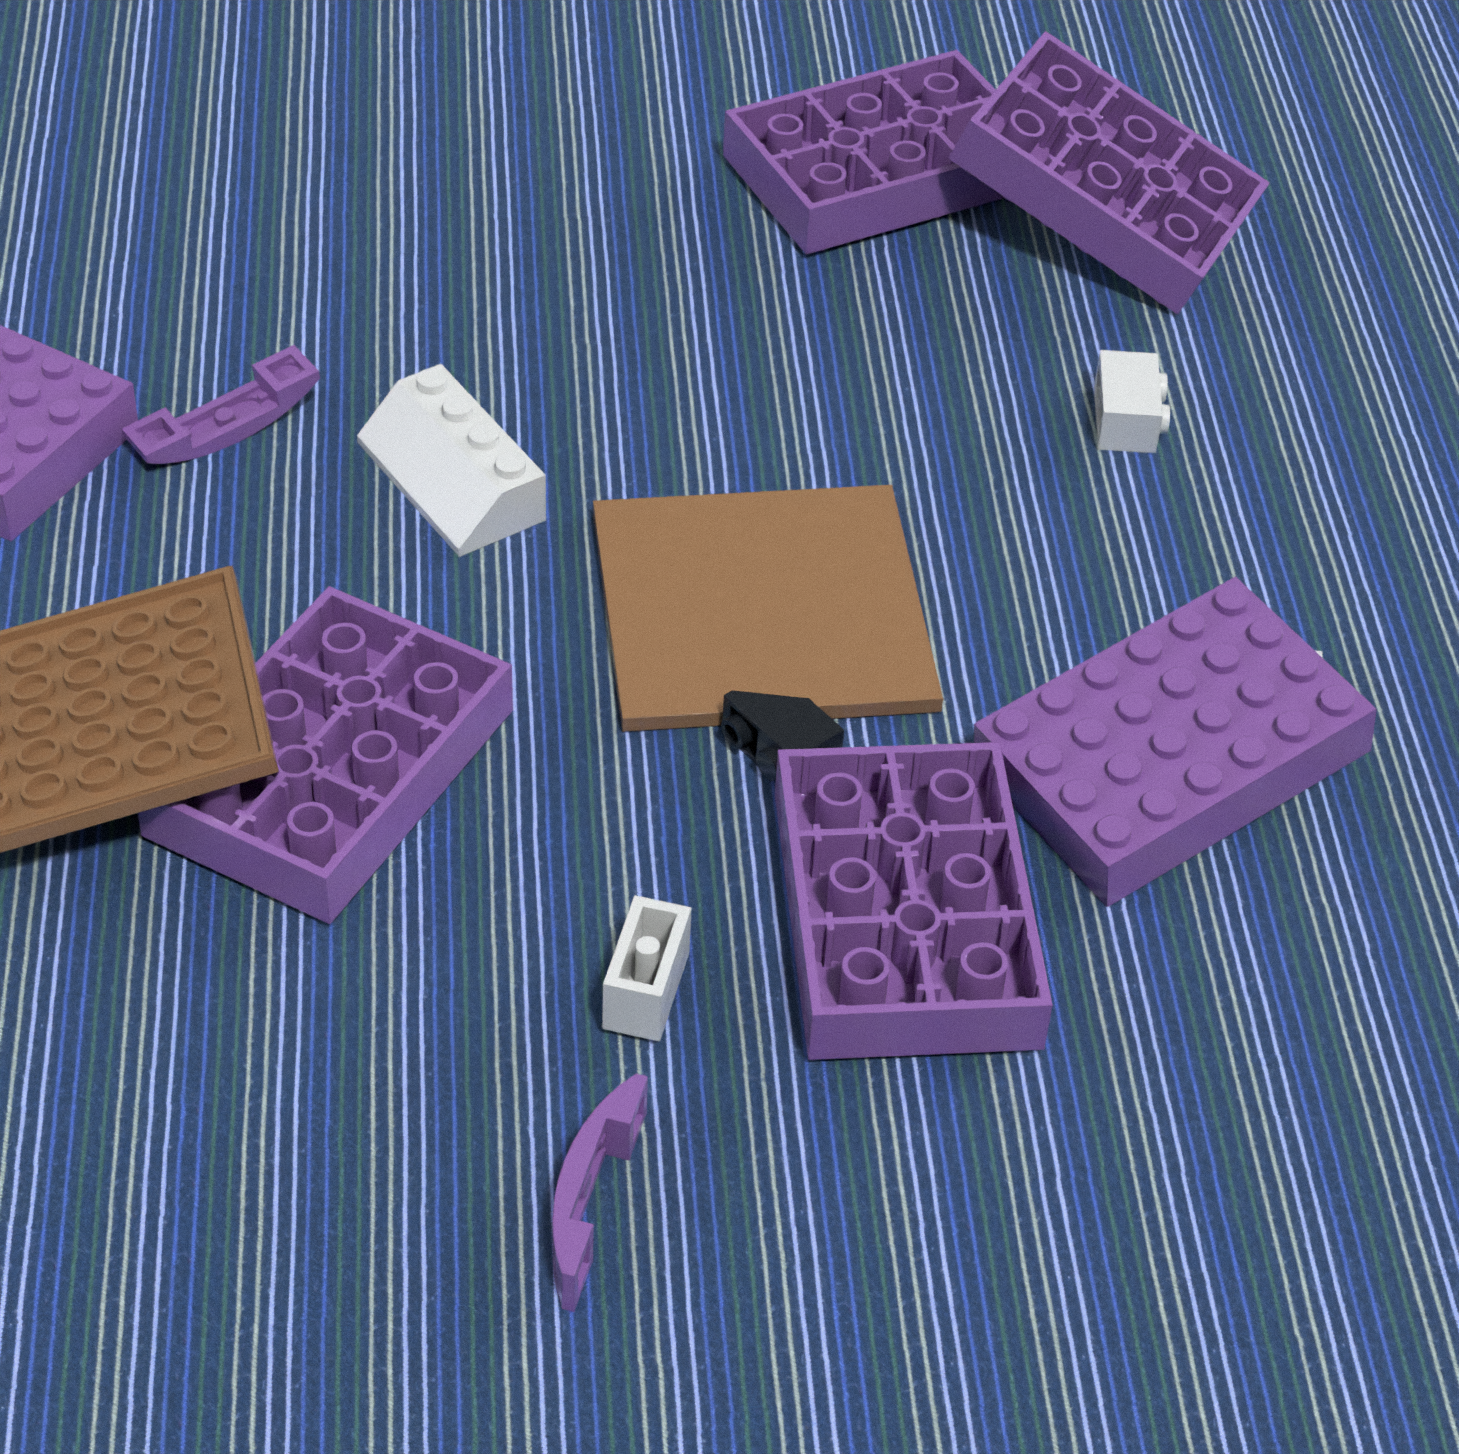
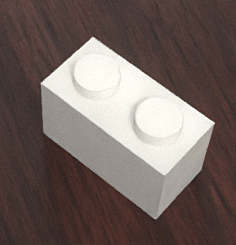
M1100 350L1094 384L1098 450L1156 453L1159 434H1167L1170 423V405L1162 404V402H1165L1167 395V374L1159 373L1158 353Z
M634 895L603 982L602 1029L655 1041L661 1040L690 951L692 907Z

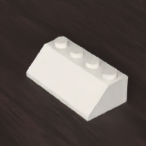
M442 364L398 380L357 435L358 444L459 557L546 521V475Z

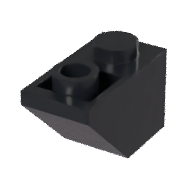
M734 690L724 695L721 729L726 741L733 748L740 749L758 766L762 775L769 781L776 782L778 750L843 747L844 729L809 698Z

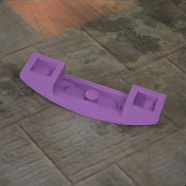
M292 345L253 364L252 370L255 380L177 418H174L165 407L122 428V433L146 463H174L206 456L248 438L286 413L320 379L319 370L295 345Z
M636 1073L606 1096L582 1125L564 1160L557 1182L553 1206V1272L558 1298L564 1310L575 1311L593 1262L594 1224L581 1220L605 1156L609 1155L625 1160H630L647 1114L648 1076Z

